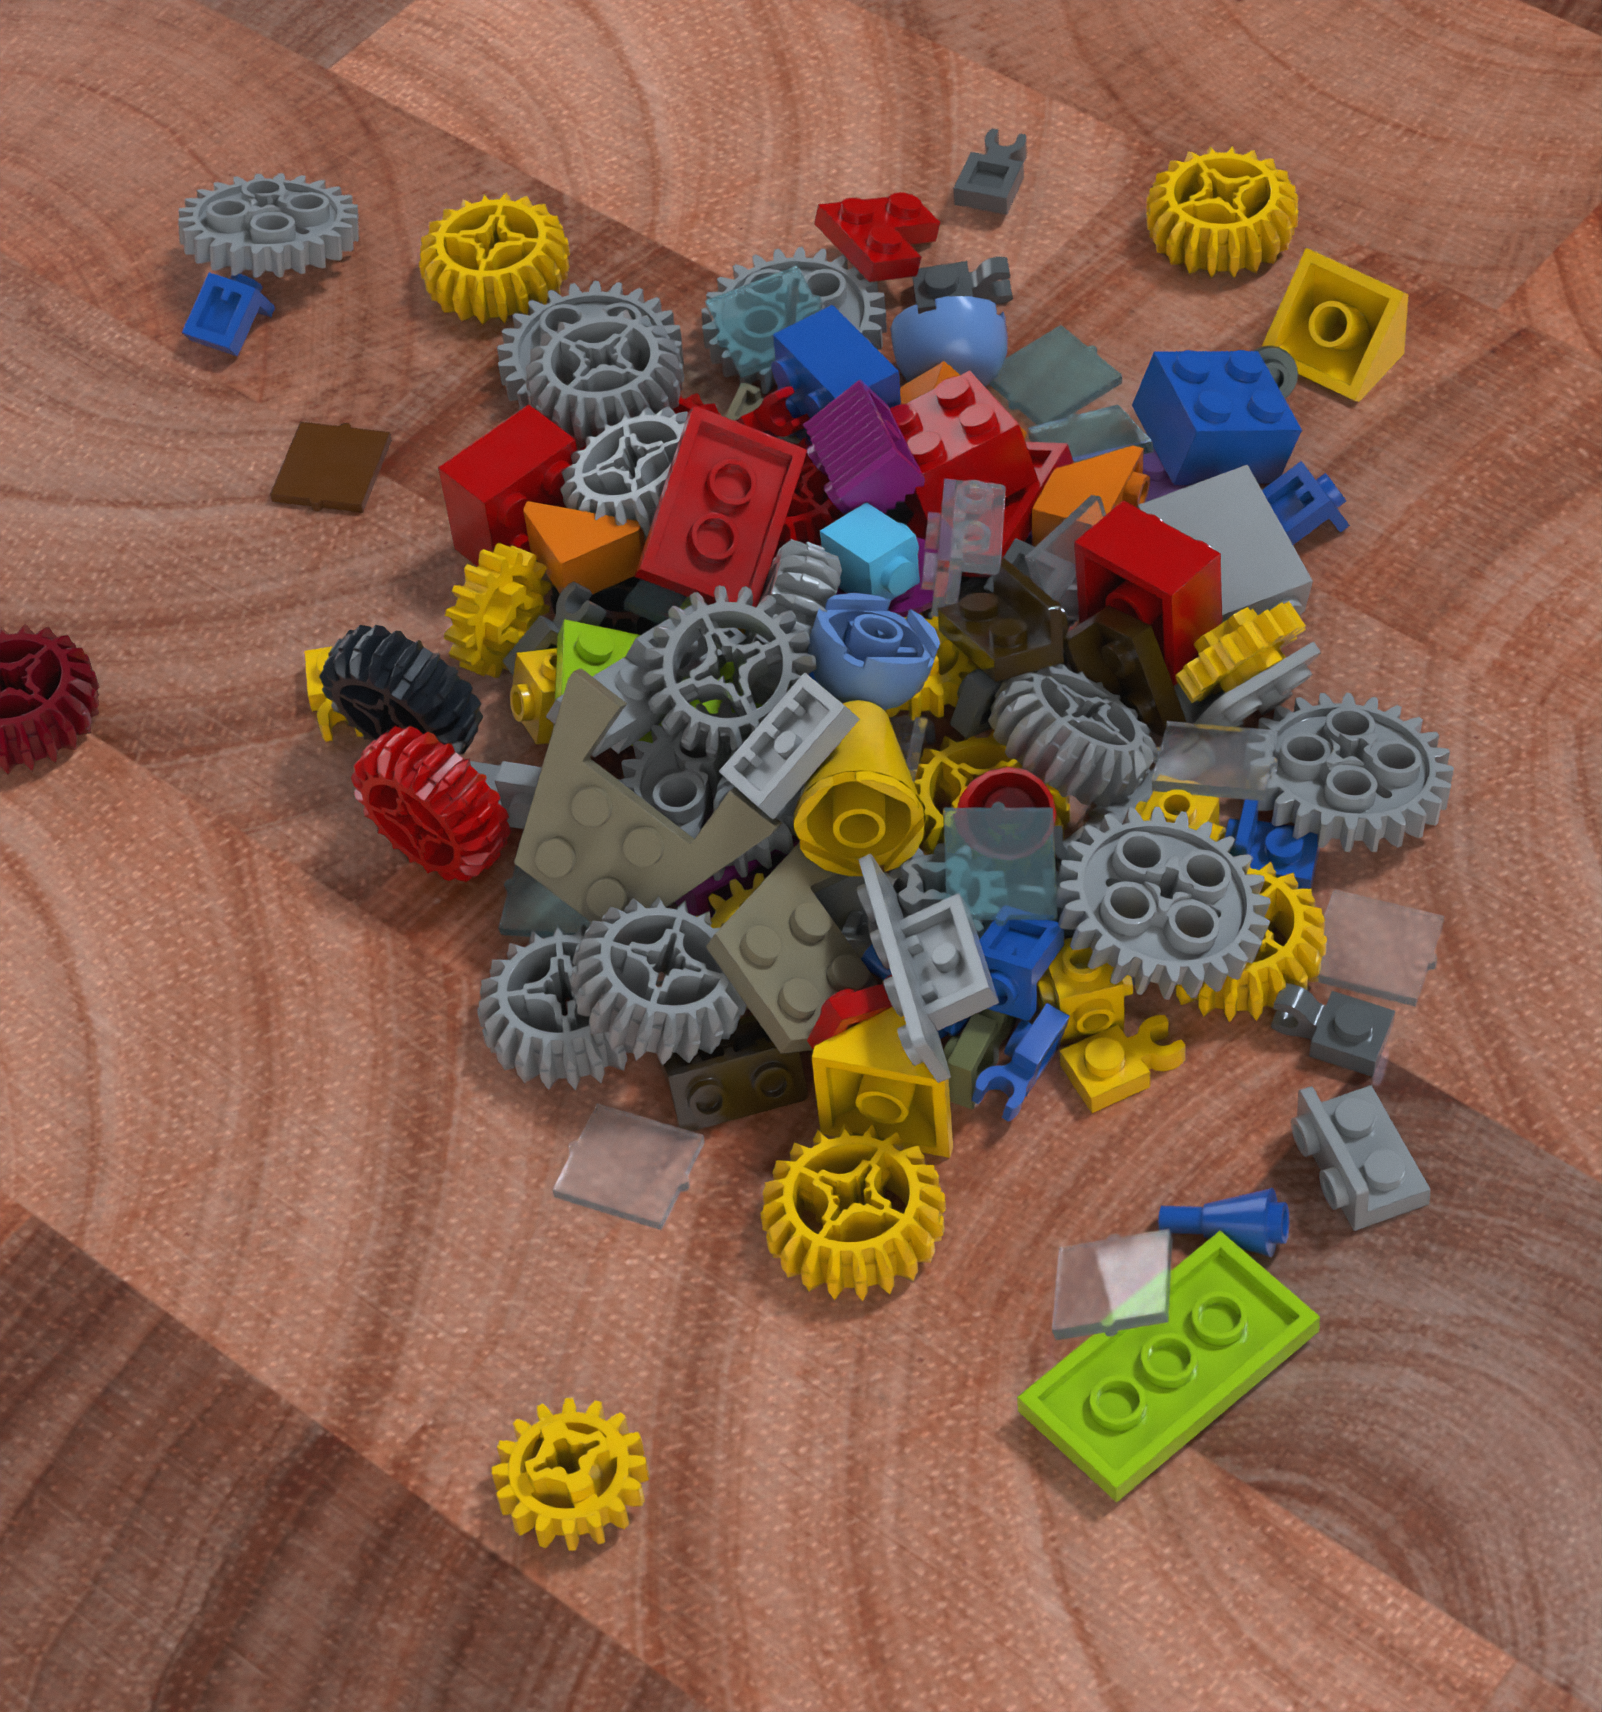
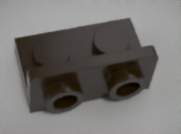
M1006 558L992 562L994 593L970 594L962 598L958 603L938 608L939 631L995 682L1064 663L1063 637L1067 635L1068 622L1062 605L1057 600L1052 599L1029 576L1024 575Z
M1108 605L1063 637V648L1072 672L1079 673L1082 671L1086 678L1095 683L1102 682L1103 688L1114 695H1120V701L1126 707L1135 709L1138 714L1137 720L1146 724L1151 732L1170 741L1189 728L1151 625Z
M754 1015L740 1018L737 1028L730 1035L729 1040L721 1039L719 1046L714 1049L712 1054L698 1049L697 1055L688 1063L674 1052L664 1065L661 1064L658 1058L660 1068L672 1096L678 1125L684 1133L802 1102L808 1098L800 1053H780Z

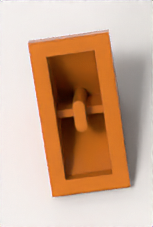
M527 501L523 512L530 550L533 554L537 555L536 560L546 566L545 573L560 594L572 582H576L589 589L592 594H595L635 575L645 545L644 532L638 521L627 519L624 525H616L615 517L604 515L595 520L596 513Z

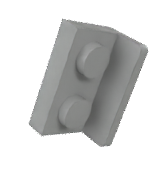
M804 672L718 772L763 812L774 819L860 719Z
M1372 1085L1324 1102L1320 1101L1312 1086L1298 1091L1297 1117L1291 1119V1130L1294 1140L1303 1156L1312 1155L1321 1170L1319 1173L1320 1184L1328 1204L1334 1210L1339 1208L1343 1210L1354 1231L1429 1205L1431 1189Z

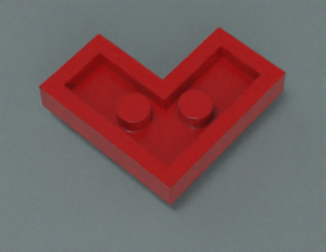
M896 192L889 197L871 199L851 197L844 199L842 202L818 204L814 221L816 227L868 282L917 277L922 257L911 245L936 242L941 223L922 204L919 198L904 192Z

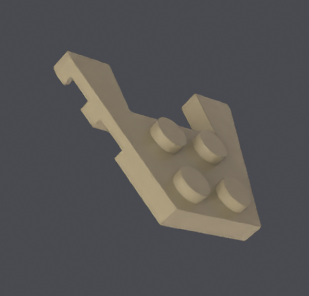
M580 668L573 671L566 684L514 863L592 923V921H602L603 915L607 913L610 906L624 912L625 907L628 906L632 898L645 908H650V905L659 896L666 908L778 830L782 822L776 817L774 819L769 817L735 787L727 793L694 839L591 760V754L627 703Z
M800 842L723 924L706 946L780 1053L813 1050L807 1039L821 1014L820 1009L823 1003L829 997L844 989L859 991L879 985L814 894L849 876L826 871L807 859L800 849Z

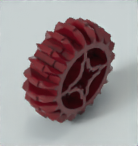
M26 623L18 633L9 634L2 627L0 629V768L7 775L18 764L26 765L33 772L35 762L48 758L56 763L58 750L61 748L77 750V735L91 733V718L99 715L98 689L100 686L87 654H84L82 648L76 647V644L71 641L69 635L57 637L49 626L36 634Z

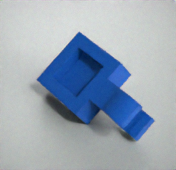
M1046 1003L1033 1024L1022 1020L1014 1030L1004 1050V1054L1012 1058L1011 1062L1007 1065L991 1066L983 1070L977 1078L972 1093V1101L979 1104L988 1091L1001 1090L1009 1097L1002 1118L1008 1122L1014 1119L1021 1110L1025 1096L1029 1094L1059 1049L1070 1016Z

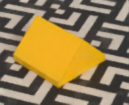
M1305 248L1261 347L1276 346L1284 349L1295 360L1299 375L1354 401L1360 402L1404 355L1409 294L1316 251Z
M893 1006L815 1045L812 1054V1065L820 1132L822 1134L839 1137L841 1128L845 1123L852 1132V1136H863L872 1124L878 1132L879 1140L881 1141L898 1132L900 1138L904 1141V1149L919 1146L921 1153L950 1158L953 1150L949 1080L938 1083L924 1062L916 1066L911 1063L901 1044L897 1031L899 1027L906 1025L904 1016L900 1017L896 1013Z

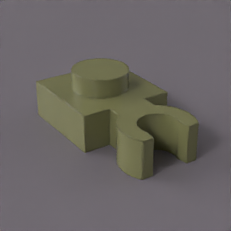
M985 1009L980 1011L979 1014L971 1016L961 1036L955 1035L950 1037L944 1049L951 1078L948 1079L950 1102L970 1109L974 1108L976 1103L972 1101V1093L977 1078L986 1068L996 1066L999 1061V1047L1002 1041L1011 1033L1017 1019L1016 1017Z

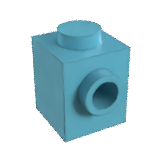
M864 503L820 530L821 546L825 548L824 551L839 557L842 573L838 588L847 594L861 593L893 600L920 583L918 566L919 545L916 534L905 524L896 522L869 503Z

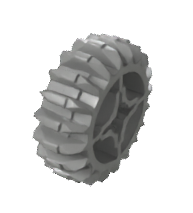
M604 309L599 317L587 318L580 313L578 322L574 324L559 321L556 334H542L541 345L530 349V360L526 366L525 374L529 405L570 436L575 437L581 447L586 446V437H597L604 431V424L613 426L621 422L625 413L634 418L639 416L647 407L655 414L666 407L671 409L679 407L680 391L683 390L682 382H684L679 349L676 347L674 339H670L669 335H667L664 326H653L648 315L633 320L627 309L618 316H609Z
M647 407L637 417L631 418L625 413L621 422L613 426L604 424V431L597 437H586V448L572 453L573 465L567 467L562 472L565 484L560 490L564 497L563 502L566 508L596 513L595 520L604 515L615 517L616 525H624L627 519L636 520L644 532L646 542L688 412L675 414L670 407H666L655 414Z
M793 539L779 548L777 556L774 557L759 603L767 595L773 596L776 599L777 606L772 619L782 612L791 610L796 615L797 622L790 633L807 631L810 637L819 607L822 611L827 612L824 609L827 599L837 593L841 582L842 568L839 557L824 551V547L810 542L804 544ZM745 629L744 635L748 638L744 645L759 641L761 645L769 643L757 633ZM808 647L800 653L808 654ZM782 661L768 667L769 674L761 677L753 685L751 693L755 703L764 705L774 694L782 675ZM740 664L734 671L733 682L737 693L741 694L738 681L740 679L738 670L741 666Z
M719 585L714 591L716 603L706 606L703 597L698 592H694L690 595L694 612L688 616L681 608L672 606L668 610V614L676 628L672 630L665 626L656 625L652 631L653 638L664 648L646 649L643 655L645 663L656 668V670L649 671L642 676L643 686L646 690L659 691L648 701L651 712L653 714L669 712L662 722L663 730L668 735L676 733L687 726L683 732L682 744L688 750H692L697 746L702 737H706V753L710 758L718 757L722 742H730L732 754H734L743 744V741L751 735L804 672L809 674L817 668L814 655L800 653L810 645V637L807 631L790 633L797 622L796 615L791 610H788L772 619L777 606L776 599L771 595H767L757 607H753L752 590L746 586L742 587L739 591L737 602H729L726 588ZM722 629H746L762 636L769 643L761 645L759 641L746 645L735 644L726 637ZM703 637L707 648V657L701 665L689 671L690 678L677 683L678 669L684 654L696 640ZM717 649L721 650L727 663L734 662L735 670L741 664L738 668L740 676L738 681L742 696L737 694L733 683H725L724 675L721 677L719 669L721 664ZM782 661V675L777 689L771 698L757 709L751 693L753 685L761 677L769 674L768 667ZM698 699L702 704L715 699L723 700L731 705L737 717L719 718L710 716L695 709L689 702Z
M1057 664L1015 676L1008 680L1005 679L994 695L996 699L990 707L992 713L988 719L991 727L995 730L994 738L998 743L1006 746L1005 754L1008 758L1017 760L1023 766L1022 769H1026L1042 779L1045 785L1048 784L1057 789L1062 797L1072 795L1081 804L1089 805L1093 801L1102 807H1108L1111 803H1123L1129 795L1135 792L1137 787L1144 782L1150 773L1149 767L1155 760L1153 752L1156 745L1149 736V728L1146 724L1137 720L1138 714L1135 709L1126 707L1120 701V695H1114L1103 688L1102 682L1095 683L1086 678L1082 671L1074 673L1069 671L1063 664Z
M658 896L650 905V908H645L632 898L628 906L625 907L624 912L610 906L607 913L603 915L602 921H592L591 926L585 931L581 944L576 947L572 962L575 966L570 979L571 993L577 995V1014L590 1016L591 1034L609 1032L611 1050L626 1044L633 1047L636 1061L647 1051L656 1053L662 1065L671 1058L674 1052L689 1063L697 1055L698 1049L712 1054L714 1049L719 1046L721 1039L729 1040L730 1035L737 1028L740 1015H744L747 1005L706 948L714 934L720 929L711 927L710 911L695 917L688 913L685 901L676 909L665 908ZM664 973L663 984L661 987H657L659 974Z
M557 924L553 936L543 939L532 930L529 939L530 945L522 947L509 943L508 960H492L491 977L481 980V1001H479L477 1013L480 1026L484 1027L482 1032L485 1044L490 1048L491 1053H496L497 1060L503 1066L504 1071L516 1068L517 1075L521 1077L524 1083L539 1074L541 1082L544 1083L548 1090L559 1078H567L568 1083L574 1090H576L582 1076L591 1074L597 1081L602 1083L605 1067L612 1066L624 1071L627 1062L626 1053H634L633 1047L626 1044L611 1050L610 1033L591 1034L590 1016L577 1014V995L571 993L570 979L575 966L572 962L576 947L581 944L587 930L584 924L574 935H566L565 931ZM570 997V1001L567 1002L568 1014L563 1016V1011H566L565 998Z

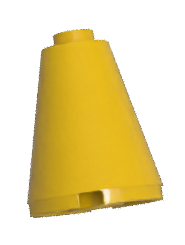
M849 701L842 704L860 720L803 784L794 810L793 825L794 832L800 840V849L807 859L826 871L851 877L863 876L859 859L869 854H872L879 866L884 865V872L898 868L917 852L924 838L925 813L887 713L878 705L868 701Z

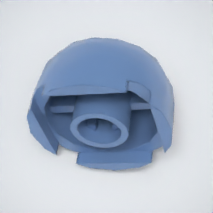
M947 296L935 299L936 310L918 314V306L916 304L906 308L894 318L890 328L893 352L897 365L908 382L943 361L960 375L970 370L984 386H987L998 376L1007 355L1008 334L1005 314L1002 311L1000 315H997L994 302L972 296Z
M861 593L834 595L827 599L824 608L827 612L822 611L819 607L810 634L808 654L814 655L817 668L813 671L815 679L841 703L861 700L874 703L883 710L899 707L921 691L930 674L940 645L935 628L923 616L909 609L907 619L888 611L891 600L880 596Z

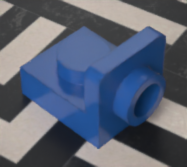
M208 272L182 333L190 341L238 357L256 314L259 313L271 317L275 306L261 293L263 286L254 279L242 274L231 275L230 279Z
M1302 461L1262 490L1292 545L1328 519L1331 520L1340 533L1350 526L1338 510L1347 500L1326 472L1315 479Z
M1245 797L1241 819L1230 818L1228 821L1225 838L1232 836L1235 839L1229 853L1232 857L1251 855L1253 860L1250 866L1252 869L1260 870L1271 861L1277 878L1294 872L1295 879L1298 882V889H1312L1320 847L1317 845L1318 834L1309 832L1305 836L1296 839L1293 837L1294 826H1274L1271 822L1258 821L1259 799Z
M1003 907L979 939L999 1001L998 1004L987 1009L1019 1019L1030 1020L1037 1008V982L1064 946V929L1059 927L1058 922Z

